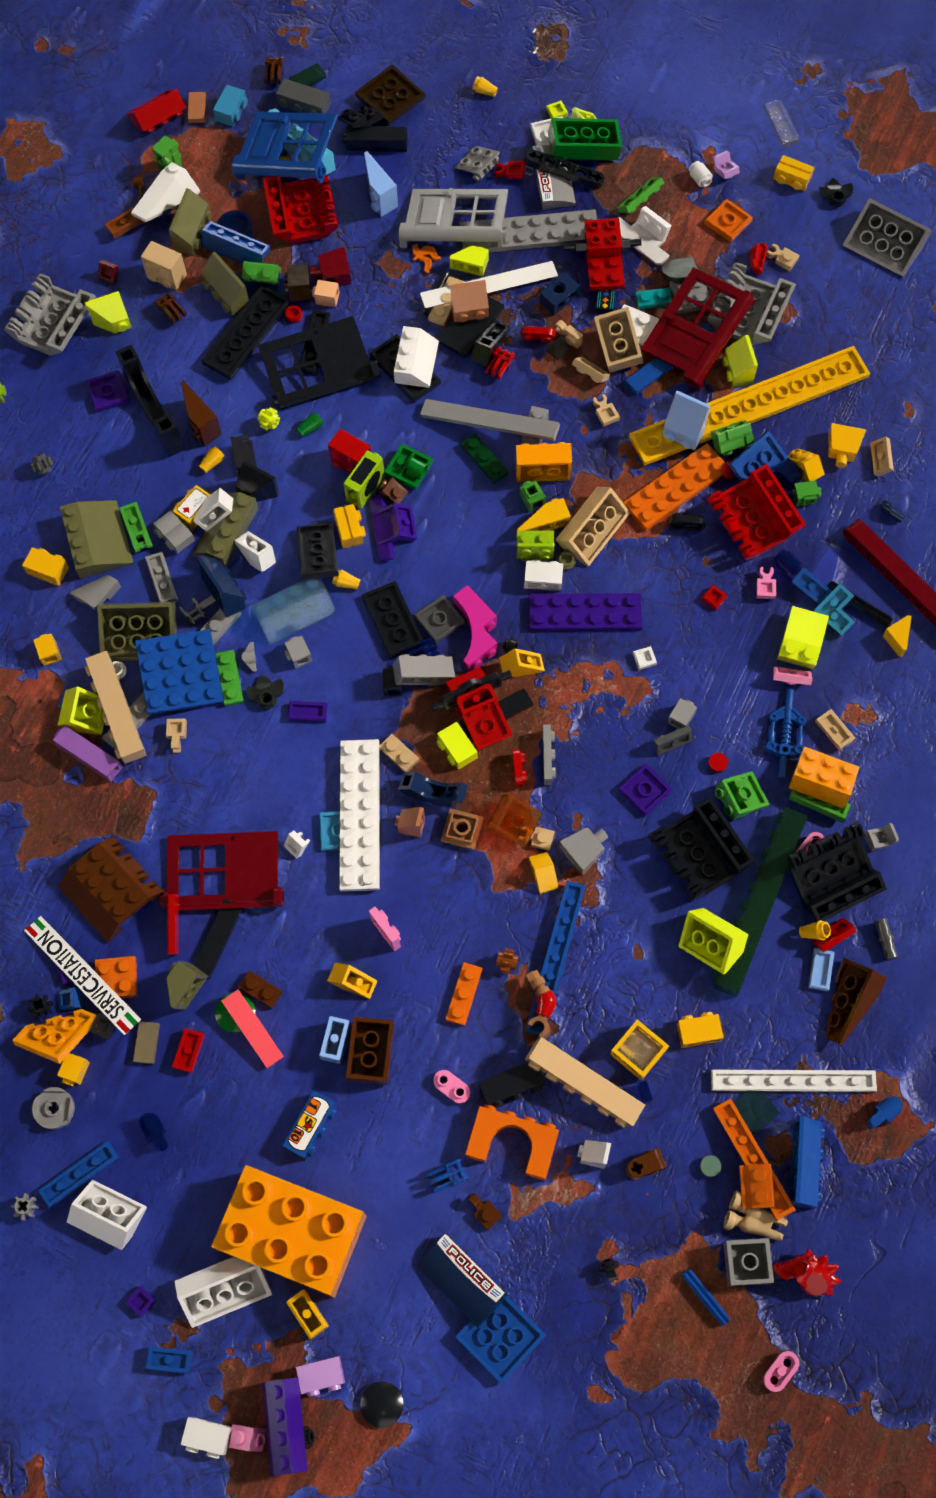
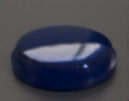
M239 210L224 213L217 222L219 225L248 237L252 233L253 225L250 217Z

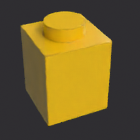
M43 634L34 639L39 659L44 666L62 660L56 640L52 634Z
M69 1053L63 1060L57 1076L62 1078V1083L73 1086L74 1083L81 1085L90 1062L85 1058Z

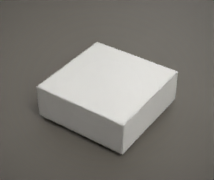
M651 646L633 651L638 670L657 665Z

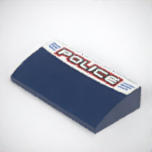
M446 1233L431 1248L418 1266L477 1328L507 1297V1294Z

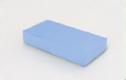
M818 948L813 949L808 988L829 991L834 959L833 951L827 950L823 953Z

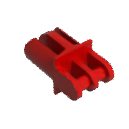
M500 346L493 352V358L484 372L487 375L491 372V377L495 378L497 376L498 380L501 379L506 369H509L515 357L514 352L509 353L507 349L503 350Z

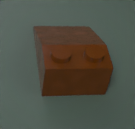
M183 380L181 386L191 423L189 426L193 431L192 436L198 443L201 442L204 446H207L222 435L217 416Z

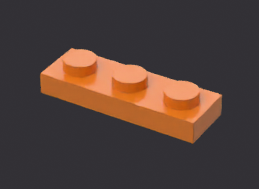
M463 963L446 1021L462 1026L466 1025L483 968Z

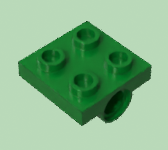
M401 444L385 469L384 475L389 478L393 477L397 482L417 490L433 464V458Z

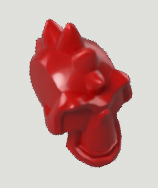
M809 1249L806 1250L805 1254L797 1255L793 1259L774 1264L773 1270L780 1278L787 1281L795 1277L796 1281L802 1285L801 1289L805 1290L809 1295L833 1296V1287L841 1283V1280L834 1275L839 1265L828 1264L827 1255L817 1258Z

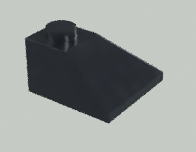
M246 461L242 463L235 484L236 492L256 498L257 502L279 496L275 476Z

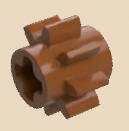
M505 948L504 952L499 951L496 966L501 967V973L509 974L510 970H516L519 956L514 955L515 950Z

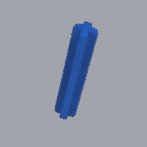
M688 1269L682 1274V1278L721 1326H725L731 1320L694 1272Z

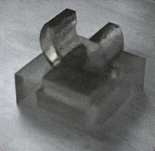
M558 336L546 344L547 351L556 361L571 350V347L562 336Z
M98 1013L89 1032L109 1040L116 1026L105 1015Z

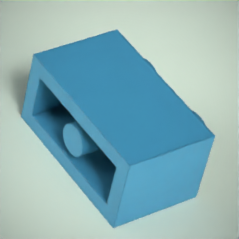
M226 85L213 109L216 122L234 127L236 121L240 119L243 108H246L248 103L245 90Z

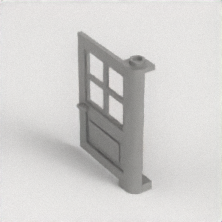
M413 189L406 223H400V248H407L408 241L498 242V248L502 249L503 241H506V231H503V222L508 189ZM457 198L475 199L473 210H455ZM478 199H496L495 210H477ZM454 214H472L470 226H452ZM476 214L494 215L492 226H474Z

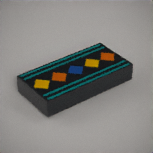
M615 290L598 291L596 312L609 313L614 310Z

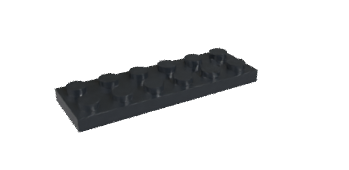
M262 284L201 360L202 364L232 380L281 318L285 310L291 305L290 299Z

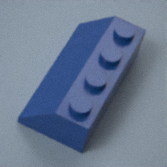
M800 1116L793 1122L789 1199L794 1207L815 1209L818 1207V1204H821L822 1193L818 1191V1188L823 1178V1171L819 1170L820 1162L823 1161L824 1150L820 1148L821 1140H824L825 1129L822 1128V1122Z

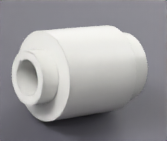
M696 161L689 167L690 176L699 187H706L712 182L713 175L703 163Z

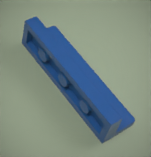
M212 221L202 229L201 246L203 248L215 251L243 264L244 261L263 263L264 258L270 252V245Z

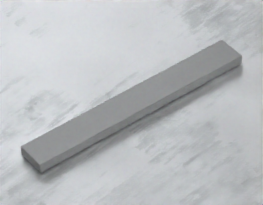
M430 399L425 400L420 413L422 418L555 441L560 427L559 422Z

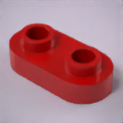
M523 326L521 327L520 336L524 337L526 341L540 339L542 342H551L555 339L556 330L546 327Z
M520 749L512 750L515 786L519 787L523 786V782H527L526 770L522 771V764H525L524 753H520Z

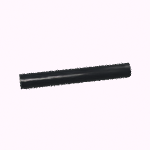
M447 271L442 273L435 289L444 287L450 275ZM434 306L425 309L424 315L426 317L430 315Z

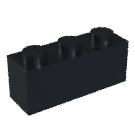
M529 1062L480 1081L479 1087L486 1105L494 1106L497 1109L505 1105L504 1102L507 1100L517 1101L523 1098L524 1093L530 1091L533 1094L543 1089L542 1086L545 1085L541 1070L536 1071L528 1066Z

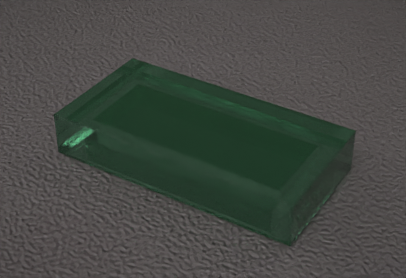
M316 63L290 77L289 80L311 87L325 79L326 73Z

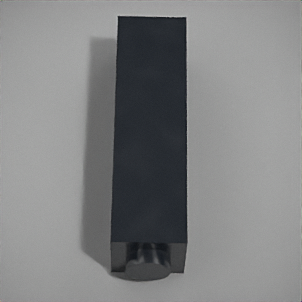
M346 126V133H343V144H346L347 151L407 152V127L365 126L353 128Z

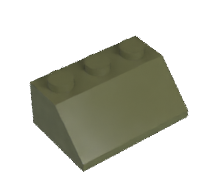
M188 188L184 192L169 232L175 251L195 255L196 250L200 248L202 229L211 221L212 212L210 211L209 204Z
M214 251L201 271V283L206 290L209 289L214 300L221 303L223 310L226 313L229 312L232 317H235L249 301L246 286Z

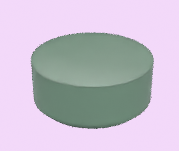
M706 1156L700 1162V1171L706 1177H715L721 1171V1162L715 1156Z

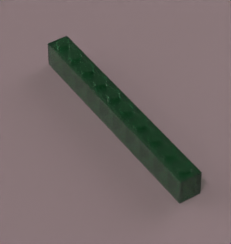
M785 807L783 813L779 811L775 820L778 826L776 830L772 829L768 840H771V844L769 847L765 846L761 856L765 859L763 864H758L755 871L758 877L756 882H751L748 892L751 893L749 899L745 898L741 910H744L742 917L738 916L734 924L735 927L748 934L744 952L726 974L716 971L712 980L716 982L714 989L733 997L738 996L787 871V856L794 853L808 817L807 815Z

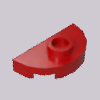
M765 243L755 244L750 250V263L756 275L762 274L768 249V245Z

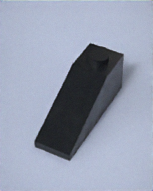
M495 320L475 341L471 360L478 365L487 367L493 358V352L496 351L498 346L501 347L511 326Z

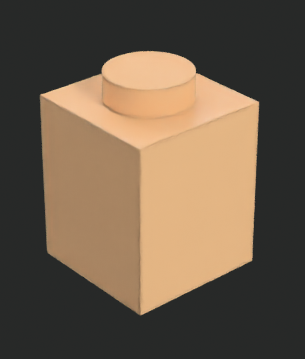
M318 280L317 285L312 290L315 304L336 308L340 294L338 283Z

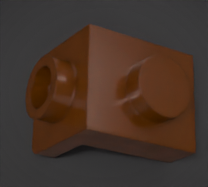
M393 477L382 480L378 485L379 490L376 492L377 495L382 494L392 504H400L408 493Z

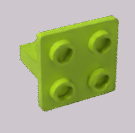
M517 531V559L521 561H530L532 559L549 561L553 559L554 531Z

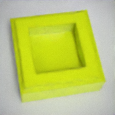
M562 100L546 106V111L551 119L561 116L563 118L568 117V112Z

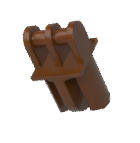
M267 56L264 83L269 84L270 77L271 84L275 85L277 76V83L280 85L284 57L277 58L274 56V58H269Z
M166 292V295L164 297L161 296L160 300L154 301L157 308L163 313V316L166 315L173 324L176 323V320L180 321L182 319L181 315L183 317L187 316V312L178 304L175 296H172L170 292Z

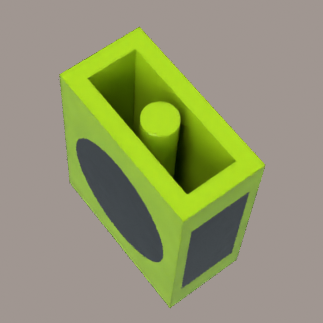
M367 450L344 482L346 501L360 509L364 507L385 477L383 458L379 454Z

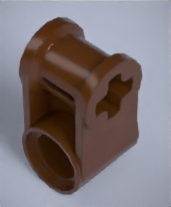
M656 1148L631 1160L627 1164L625 1172L630 1179L638 1180L649 1174L652 1175L666 1169L667 1165L660 1149ZM634 1165L635 1167L639 1166L641 1169L638 1171V1174L636 1171L632 1172L631 1170Z

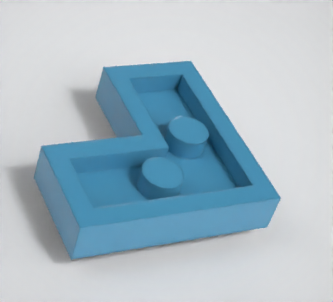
M840 583L818 605L814 612L829 616L827 624L840 636H843L855 623L842 611L854 595Z

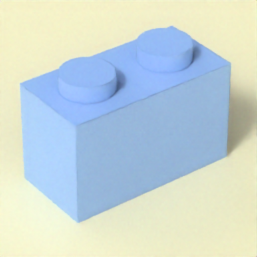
M329 1017L319 1055L321 1060L342 1064L351 1028L349 1020Z

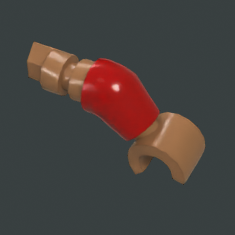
M538 970L526 974V977L533 990H536V1015L538 1016L533 1017L528 1022V1026L534 1028L536 1024H543L544 1030L539 1034V1038L542 1037L546 1040L551 1033L547 1019L551 1018L557 1002L554 992L550 991L548 986H545L546 981L544 977L540 976Z

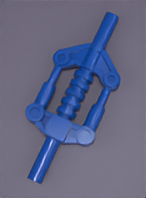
M786 689L785 706L772 712L768 717L771 725L770 731H768V741L765 750L767 753H772L777 758H780L779 779H786L787 759L800 757L804 748L802 731L806 724V719L792 707L793 689ZM782 720L780 744L775 743V723ZM792 722L798 726L795 746L790 745Z

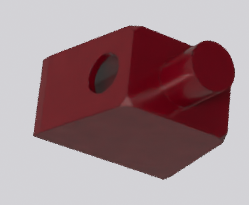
M345 247L320 254L318 256L319 265L310 267L312 278L322 276L323 281L335 282L338 285L352 284Z

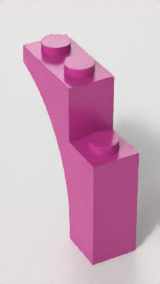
M467 585L453 596L454 605L466 618L471 630V645L464 659V668L469 672L479 668L484 660L492 658L497 653V642L488 633L496 627L497 616Z

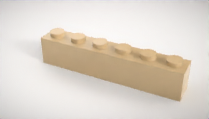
M107 650L85 658L87 666H84L88 677L92 676L93 682H90L94 693L97 692L99 696L96 699L100 710L104 709L105 712L102 715L106 726H110L111 731L108 733L112 743L116 742L117 748H114L117 758H122L126 764L147 756Z
M542 1037L537 1038L525 1058L529 1062V1067L536 1071L542 1070L546 1073L545 1077L556 1083L559 1081L564 1085L563 1089L571 1094L577 1093L581 1096L580 1100L588 1105L594 1104L598 1107L597 1111L607 1117L611 1115L616 1119L615 1123L623 1128L634 1126L645 1107V1104Z

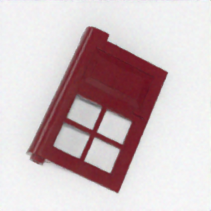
M693 267L641 347V351L684 371V381L700 391L704 385L703 380L750 306L754 307L755 300L753 294L747 290L743 291ZM696 282L714 289L705 305L688 297ZM718 292L735 299L727 315L709 307ZM685 300L702 308L693 323L676 316ZM706 310L723 318L715 333L697 326Z
M278 831L168 835L167 891H164L163 895L160 896V906L163 907L164 911H167V895H179V874L200 873V895L179 896V910L284 906V888L278 887ZM225 845V867L204 868L205 846ZM200 846V868L179 869L180 847ZM225 872V894L204 895V873ZM225 899L235 902L223 904Z

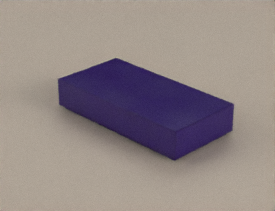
M290 701L288 721L326 723L328 704L324 702Z

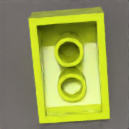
M792 606L777 660L814 670L829 616Z

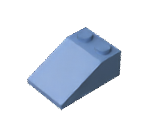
M366 151L364 156L371 207L374 212H378L382 217L398 207L397 185Z
M676 391L662 436L669 441L681 444L687 449L695 450L704 435L710 405L680 391Z

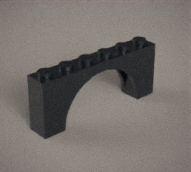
M129 345L116 351L115 353L123 375L168 457L184 450L178 428L170 413H165L157 399L133 346Z

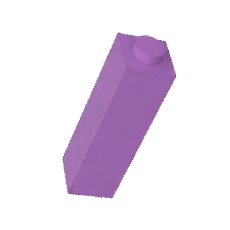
M65 725L54 735L53 741L57 747L110 782L113 781L123 768L117 759Z

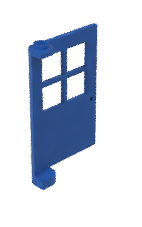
M256 112L240 155H235L232 162L233 174L238 180H244L245 175L315 178L319 184H322L326 175V167L321 159L338 115ZM292 124H306L300 140H286ZM310 124L324 125L318 141L304 140ZM284 144H297L292 161L278 160ZM302 145H316L310 162L296 161Z

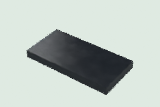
M487 295L489 317L481 320H467L466 322H454L452 318L437 337L439 344L466 359L473 350L475 341L503 311L504 304Z
M398 334L370 352V357L374 361L376 360L379 367L394 383V368L401 339ZM433 373L430 388L395 384L415 403L439 386L441 380Z
M333 522L297 526L301 580L339 576Z
M396 581L361 594L390 659L425 646V642Z

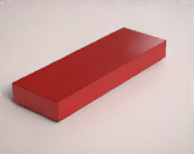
M177 894L167 895V953L169 955H179V895Z

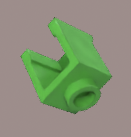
M816 480L795 483V490H792L795 508L799 505L815 504L817 499L822 496L821 488L817 486Z
M526 481L521 485L520 497L529 512L533 511V504L540 501L542 506L546 504V495L542 492L537 481Z

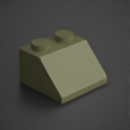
M178 961L173 963L168 970L167 985L170 1005L174 1009L186 1010L209 976L189 962Z

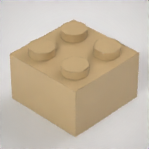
M151 241L141 255L147 278L153 282L157 281L167 288L177 290L187 276L181 253Z

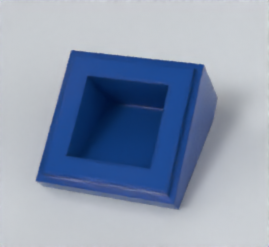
M73 987L59 991L60 1011L78 1010L85 1007L84 993L80 988Z

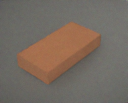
M189 92L188 122L205 123L206 92Z

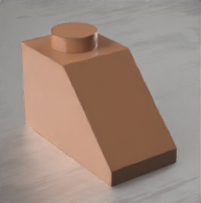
M424 808L402 809L401 814L397 815L395 820L398 833L421 838L425 823Z

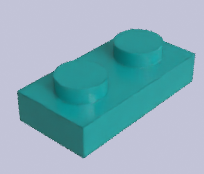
M670 287L636 291L638 310L668 307L672 300Z

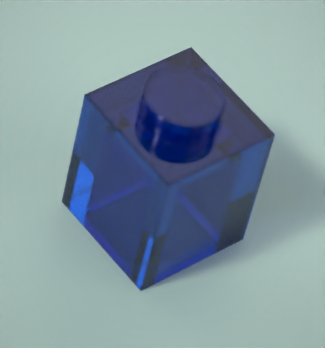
M789 458L775 469V477L787 491H790L795 483L803 481L804 471Z

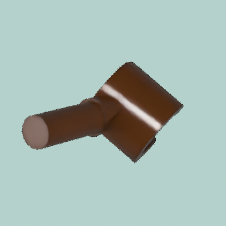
M134 177L133 186L138 187L139 199L141 200L145 184L141 177Z

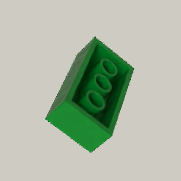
M551 119L548 136L552 156L564 160H618L622 149L618 119Z

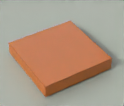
M725 199L706 218L704 224L729 242H732L752 222L753 217L728 199Z

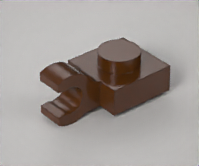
M475 1193L468 1198L471 1204L478 1210L473 1215L487 1231L503 1216L489 1200L484 1204Z

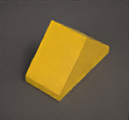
M909 615L888 627L883 634L884 639L899 657H903L907 650L912 617Z
M548 852L530 856L529 861L539 893L543 894L559 889L554 864Z

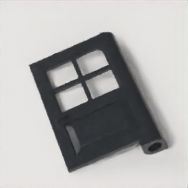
M354 316L258 345L274 392L272 399L274 405L279 406V409L381 378V372L376 360L369 362ZM312 340L318 359L299 364L294 345ZM290 347L296 366L278 371L271 352ZM320 363L326 382L307 387L301 368ZM298 370L304 388L286 394L279 375Z

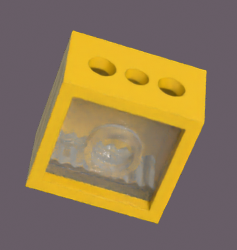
M637 1019L614 1046L610 1055L642 1081L664 1055L669 1045Z

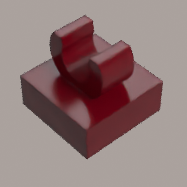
M101 260L99 262L98 278L114 284L117 281L119 266Z

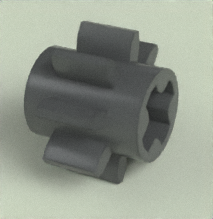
M41 453L32 457L33 462L30 465L33 472L38 471L39 475L52 470L50 466L54 464L51 456L46 457L45 453Z

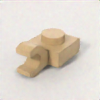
M186 718L167 719L166 738L171 739L173 753H181V739H186L187 733Z

